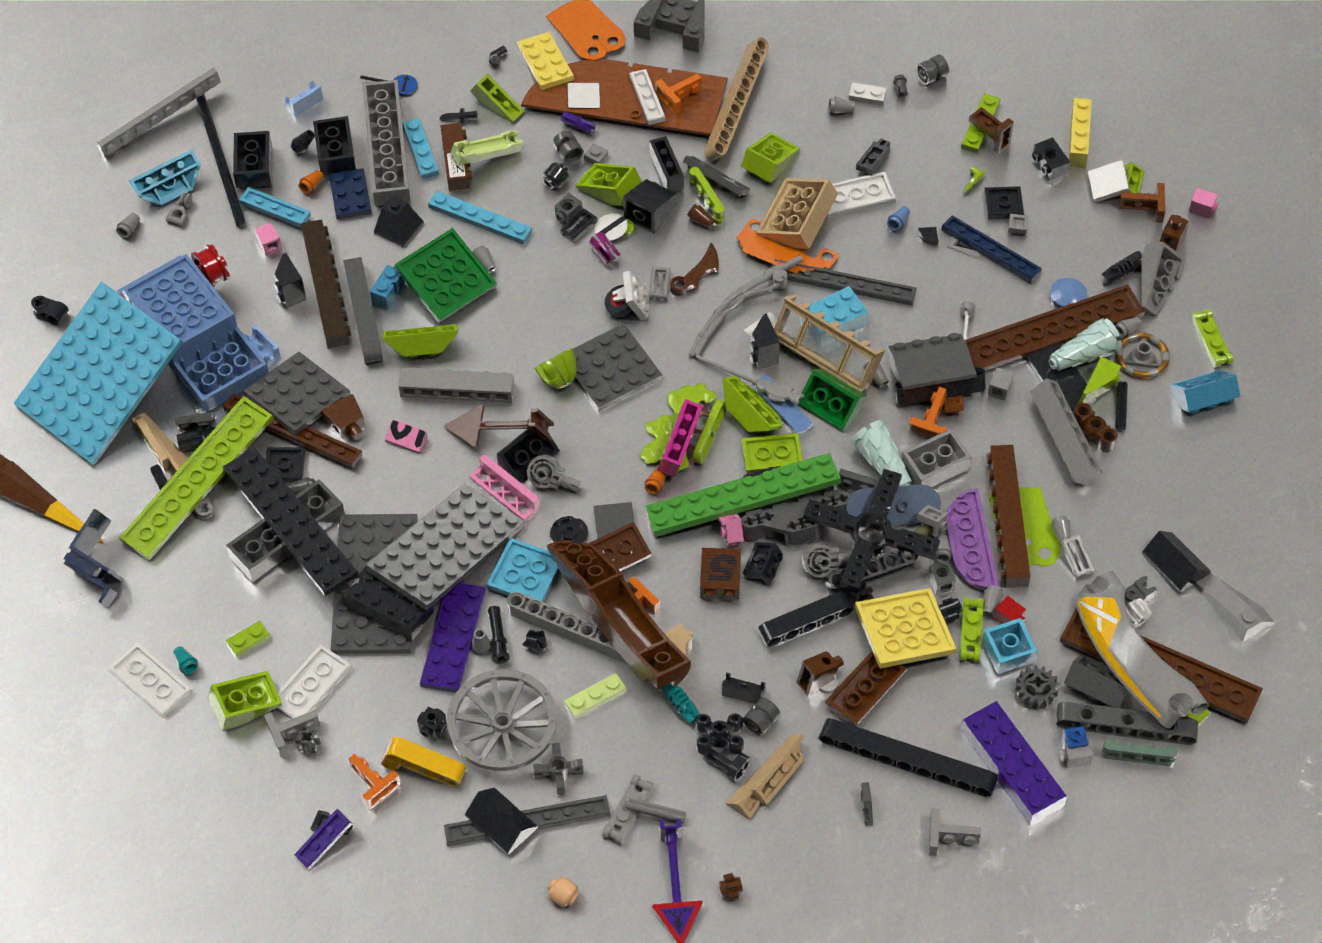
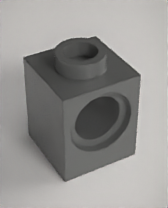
M568 193L555 205V217L557 220L565 224L569 223L583 210L582 201Z
M949 561L936 562L929 566L928 576L936 595L955 590L956 579Z

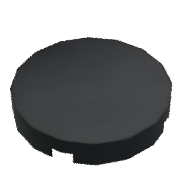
M573 516L559 518L552 524L550 529L551 543L571 540V543L581 544V542L586 543L588 540L587 525L583 520L573 518Z

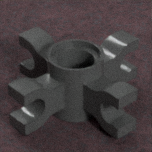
M553 743V757L550 759L549 764H533L535 778L550 776L556 781L557 795L565 794L564 780L567 778L568 773H584L582 759H576L567 762L561 756L560 743ZM562 767L563 769L555 770L554 768Z

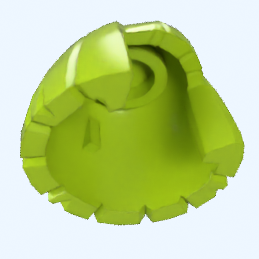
M572 348L565 350L536 366L534 369L542 380L552 388H565L576 377L577 367L574 351Z

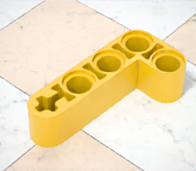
M393 737L381 762V765L388 770L397 771L402 766L451 787L460 786L466 770V766L463 763L401 737Z

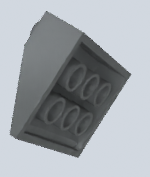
M951 333L943 337L933 336L925 340L916 339L908 343L899 342L888 346L889 366L903 390L977 377L966 341L961 333Z

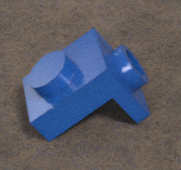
M1084 726L1064 729L1061 739L1062 746L1064 741H1066L1069 749L1088 746Z

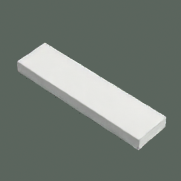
M647 70L629 73L648 125L665 122V115Z

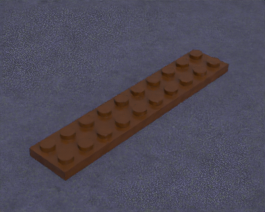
M1127 284L966 339L965 341L974 368L979 367L986 371L1027 357V355L1059 343L1061 345L1077 337V334L1086 330L1088 326L1102 318H1107L1115 326L1118 321L1143 317L1145 311Z
M1076 608L1060 638V642L1103 660L1092 643ZM1141 636L1163 661L1195 684L1209 704L1208 707L1248 723L1263 688Z

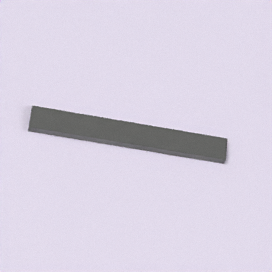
M774 259L775 262H787L783 260ZM802 264L795 266L814 270L806 269L805 272L799 271L798 273L786 270L789 281L838 291L850 286L853 292L858 295L912 306L917 287Z
M607 795L521 811L538 826L536 830L610 817ZM470 820L444 825L447 846L490 839Z

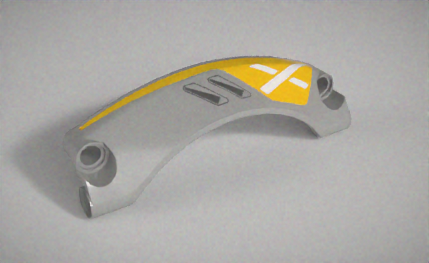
M1108 571L1097 576L1091 584H1086L1074 598V602L1092 643L1107 666L1125 688L1166 728H1171L1180 717H1186L1190 711L1193 715L1203 713L1209 704L1195 684L1163 661L1149 647L1134 627L1125 606L1124 597L1126 589L1115 573Z

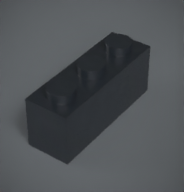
M664 136L650 140V156L664 187L674 192L684 189V174L667 137Z

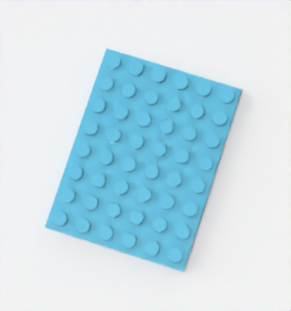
M101 281L17 397L14 404L88 462L95 465L183 341Z

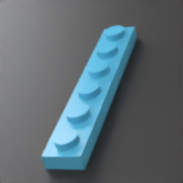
M439 191L435 192L428 203L430 209L521 244H525L532 233V227Z

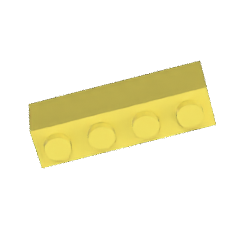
M1074 98L1068 157L1072 167L1086 168L1089 151L1092 99Z

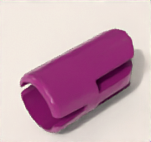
M596 233L599 241L592 236L589 244L603 262L609 266L610 263L603 253H606L612 262L616 261V259L609 251L610 248L618 258L621 257V254L604 233Z

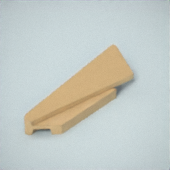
M142 413L132 418L133 423L163 470L166 471L172 468L174 473H176L188 458L182 451H179V448L147 414Z
M791 734L726 801V804L747 819H751L759 804L767 805L803 762V754L800 753V742L804 739V736L802 734Z

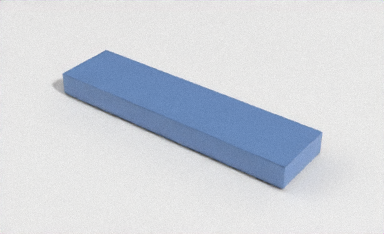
M767 374L760 378L774 383ZM752 383V388L770 405L794 433H798L801 436L813 428V423L793 402L786 400L784 403L770 400L767 393H760L756 389L755 384Z

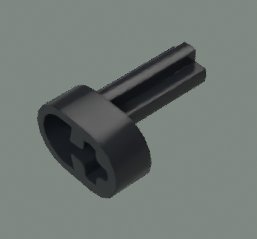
M713 749L709 754L704 755L706 760L726 771V775L734 781H738L742 777L752 760L746 754L740 753L734 761H731Z

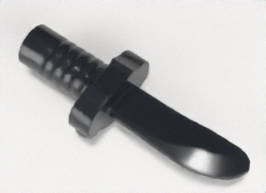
M460 108V113H445L439 119H460V123H465V119L478 118V112H465L464 108Z

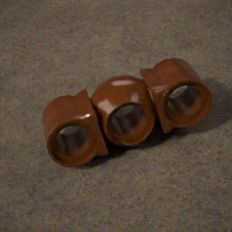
M1079 403L1075 407L1074 416L1081 430H1084L1085 435L1090 439H1095L1094 443L1098 445L1101 451L1106 453L1112 452L1116 446L1117 432L1111 429L1109 425L1107 426L1103 418L1096 416V412L1092 410L1089 404Z

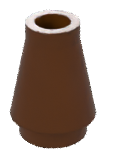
M694 204L687 214L690 220L706 226L708 229L715 222L701 205Z

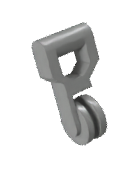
M182 193L175 208L170 209L167 214V222L184 226L188 219L185 214V207H190L193 200L192 194ZM177 213L182 214L181 218L175 217L174 215Z

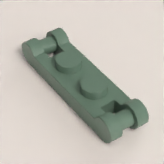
M1112 739L1104 741L1101 755L1105 759L1172 766L1178 753L1174 746L1162 749L1151 745L1115 743Z

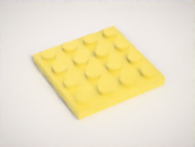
M931 588L855 602L856 612L879 668L956 654L957 648Z

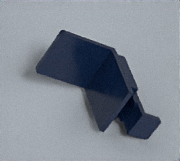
M93 509L68 547L71 551L67 552L63 558L65 560L63 564L105 589L98 602L108 608L118 593L109 588V585L105 583L108 579L107 575L110 574L123 582L124 578L89 556L111 523L108 517Z

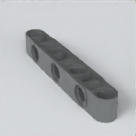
M1060 702L1057 705L1056 725L1061 728L1069 729L1084 726L1085 732L1186 745H1192L1197 742L1198 721L1192 718L1180 717L1170 728L1172 730H1166L1150 712L1072 702ZM1123 722H1129L1131 725H1126Z

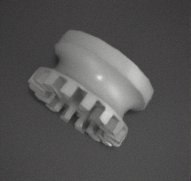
M201 501L195 508L199 519L209 520V518H212L214 511L210 502ZM207 508L208 512L202 513L201 509Z

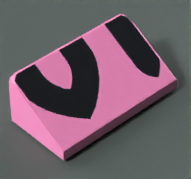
M392 420L385 441L420 453L428 438L426 431L397 420Z

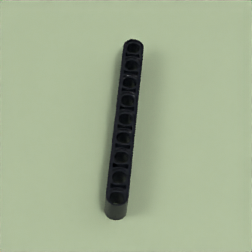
M832 718L825 719L818 737L824 744L983 797L992 796L998 780L997 774L990 770Z

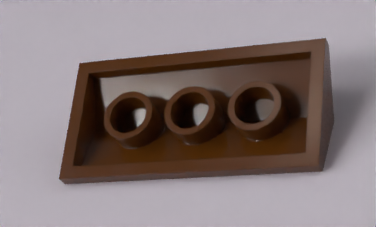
M871 651L825 701V704L841 720L858 725L902 677L907 668L901 664L879 668L874 653Z

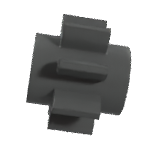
M309 728L303 731L299 730V737L294 739L295 743L298 744V751L303 750L306 752V755L313 751L316 752V746L321 744L318 732H312Z

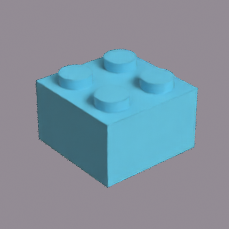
M1021 618L984 630L982 643L997 674L1035 663L1037 649Z

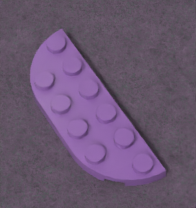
M978 488L971 489L958 495L957 499L948 507V527L946 531L956 572L972 587L985 591L989 585L999 587L979 490Z

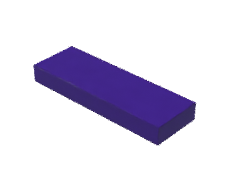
M336 809L294 855L310 870L353 823L339 809Z

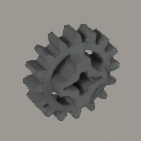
M1037 665L1034 666L1033 670L1028 666L1026 672L1021 670L1019 677L1016 678L1015 690L1018 691L1017 697H1023L1022 703L1028 701L1029 707H1032L1033 704H1036L1037 708H1040L1041 704L1047 707L1049 701L1053 703L1055 697L1058 696L1060 683H1057L1058 677L1051 676L1052 670L1046 672L1044 666L1041 670L1038 669Z

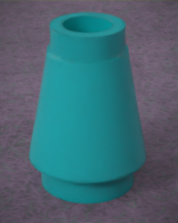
M182 646L176 647L173 654L180 672L186 675L194 673L198 668L197 659Z

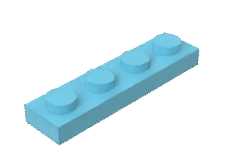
M420 118L403 122V128L421 178L439 175Z
M249 187L239 199L240 204L299 228H301V223L307 222L311 217V212Z

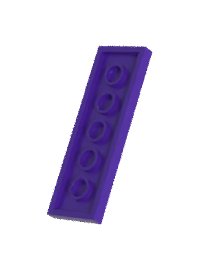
M458 583L443 596L421 676L420 687L456 693L461 688L472 648L474 631L477 629L486 595V587Z

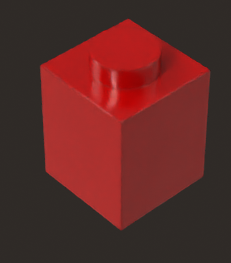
M1007 596L995 608L994 619L1004 624L1021 618L1024 623L1026 621V609Z

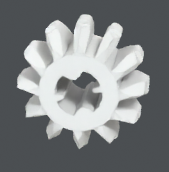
M1141 598L1133 600L1126 605L1127 613L1135 628L1141 626L1150 618L1152 611Z

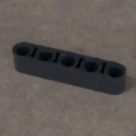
M976 367L977 377L906 390H903L899 382H896V403L908 405L931 401L934 391L937 392L939 387L946 389V398L981 392L986 388L985 370Z
M897 549L871 558L870 563L875 565L876 570L872 573L867 569L863 580L915 562L919 555L911 553V560H907L904 557L905 551ZM887 557H891L893 559L894 563L892 567L887 565ZM845 568L831 572L826 576L825 585L831 590L843 588L840 586V582L838 585H834L831 578L835 575L841 581Z
M840 591L766 621L757 630L766 647H773L846 617L853 611V607L845 593Z

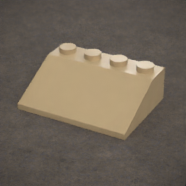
M785 178L756 234L792 248L809 249L838 195L829 179Z

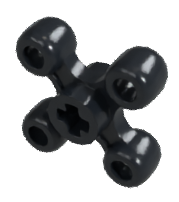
M734 713L729 715L727 722L720 720L712 722L707 714H700L696 717L695 727L697 731L709 734L708 736H700L697 739L696 750L699 754H709L713 746L716 748L727 746L729 752L735 755L742 753L744 750L743 738L738 735H731L732 732H739L743 728V718L740 714Z

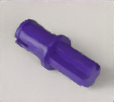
M568 112L562 114V122L574 126L576 130L581 129L591 135L594 131L592 129L595 130L596 124Z

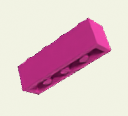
M687 399L684 400L657 469L658 471L673 477L676 476L703 407L702 405Z

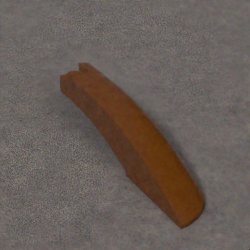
M571 540L557 541L547 545L553 560L592 620L617 652L646 683L650 681L659 689L669 683L676 686L684 680L689 673L691 661L654 622L623 578L620 570L599 549L585 542H581V544L571 543Z

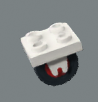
M630 270L623 272L624 285H618L607 293L604 302L606 310L616 317H623L633 310L641 321L648 319L649 305L646 301V296H648L646 287L641 285L638 277L634 276Z

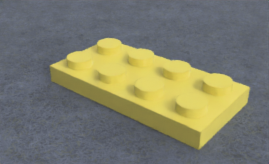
M550 32L517 41L518 48L541 90L574 80V75Z

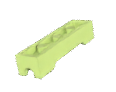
M516 130L503 132L498 136L475 141L455 142L451 154L458 165L520 152L523 141L522 139H517L518 133Z

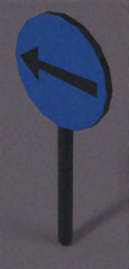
M403 74L394 78V80H398L400 95H410L416 92L418 82L413 76ZM360 76L361 79L375 82L388 81L368 76Z

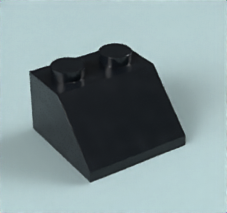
M284 253L274 273L276 281L274 282V287L278 292L276 293L280 304L283 303L288 309L307 299L302 277L287 253Z
M763 314L752 333V342H750L752 352L749 353L752 364L755 363L757 370L779 364L780 342L767 314Z

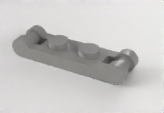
M633 775L608 825L605 826L602 837L607 839L610 837L620 845L623 843L639 812L627 810L626 802L630 797L646 801L652 790L653 782L649 780L644 781L640 776ZM637 787L643 789L641 793L635 791ZM616 827L620 829V831L617 832L614 830V828Z

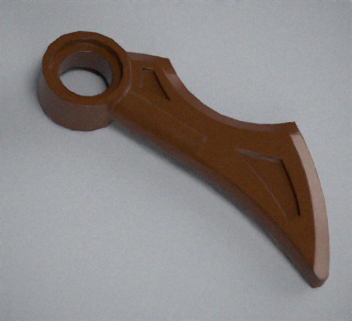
M710 243L701 261L684 277L675 276L672 278L670 290L674 295L682 296L689 290L698 288V283L703 276L710 273H718L719 260L712 243ZM677 283H681L684 285V287L676 288L674 285Z

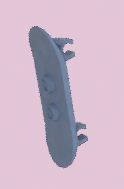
M900 485L887 519L891 522V525L923 523L917 520L918 513L927 505L940 510L941 501L939 494L928 485ZM877 487L863 488L855 491L847 501L846 511L848 514L857 517L861 513L868 512Z

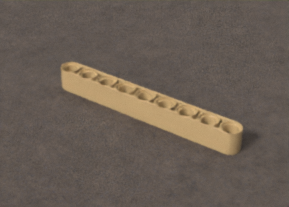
M763 37L757 38L746 47L704 149V155L709 161L717 160L726 154L769 49V44Z

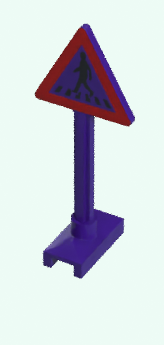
M677 819V825L668 826L664 825V820H660V839L665 840L666 845H668L673 902L653 904L652 908L677 943H684L703 902L701 900L681 901L676 847L678 838H681V819Z

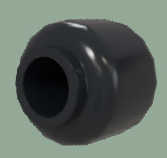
M552 163L543 172V182L550 189L561 188L569 179L568 168L563 163Z

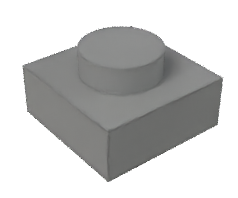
M593 143L584 154V160L593 164L602 163L608 156V150Z
M1010 214L1008 232L1026 234L1028 216Z

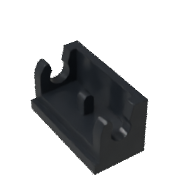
M726 672V679L722 683L723 696L753 704L764 696L766 690L765 682H761V685L743 681L732 678L731 673Z

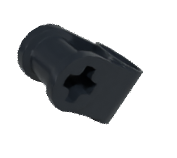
M41 295L31 300L35 318L55 326L61 324L69 311L64 303Z

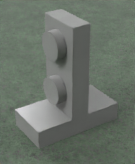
M316 710L279 725L276 724L272 712L264 715L280 757L288 755L284 740L295 738L299 735V730L303 731L309 728L310 731H313L316 727L320 726Z
M931 808L929 855L937 856L939 841L944 843L963 842L967 845L979 843L981 827L939 824L940 809Z

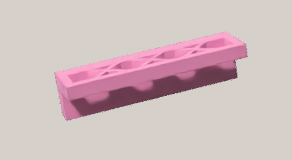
M485 454L479 459L480 467L469 475L474 483L525 522L540 509V499ZM485 472L489 476V480H480L477 476ZM491 484L501 485L502 491H493ZM505 495H513L516 497V502H507ZM518 506H527L530 510L523 515L518 511Z

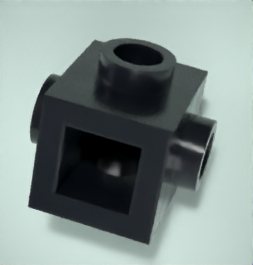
M428 706L425 712H421L418 716L417 722L420 734L437 742L447 729L445 713L438 708L433 709Z

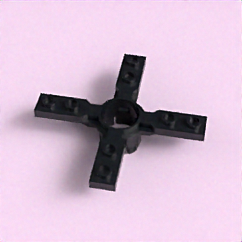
M884 469L872 498L869 511L861 513L857 517L848 514L846 510L815 500H809L803 519L849 533L853 540V550L840 581V586L859 592L872 556L882 555L887 546L928 559H935L940 540L903 528L900 530L894 529L891 522L887 519L900 485L902 474ZM868 525L869 529L882 532L884 537L877 541H866L858 533L859 531L866 530Z

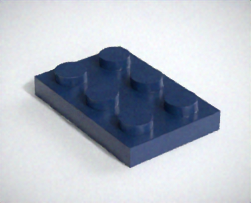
M364 168L329 174L336 219L372 214Z

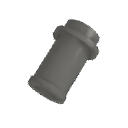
M896 75L893 80L898 98H904V94L905 96L908 95L906 88L907 79L904 75Z

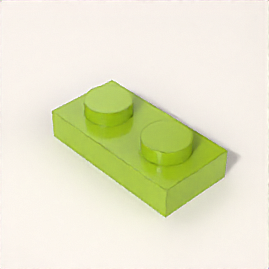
M258 621L226 639V643L235 657L238 658L271 639L262 622Z

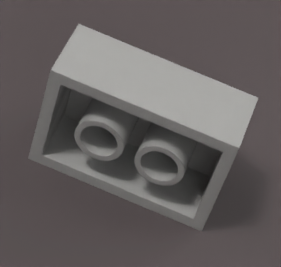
M952 429L902 451L901 457L913 483L930 487L970 470L972 458Z

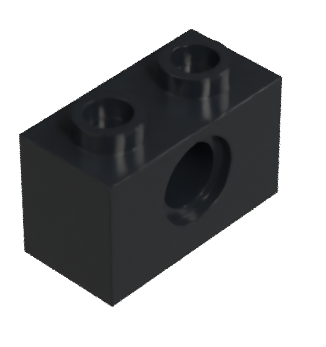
M1053 137L1034 144L1032 158L1034 162L1039 164L1042 173L1050 181L1069 173L1071 162Z

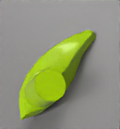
M975 166L970 168L973 177L965 187L963 194L983 178L985 171L979 170Z

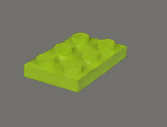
M798 433L742 438L746 474L752 471L765 470L768 467H782L803 461Z

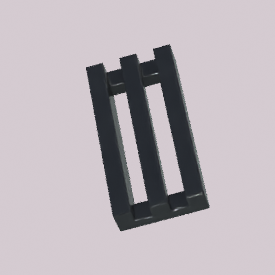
M583 209L560 230V234L566 235L568 240L571 239V242L575 243L598 221V217Z

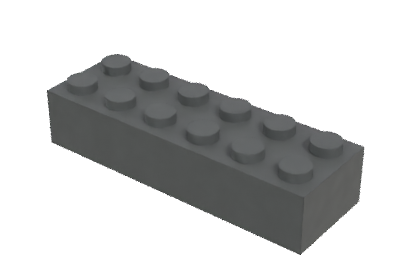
M320 479L296 495L324 531L339 521L340 517L345 514L343 503ZM263 519L226 545L229 558L252 582L291 555Z

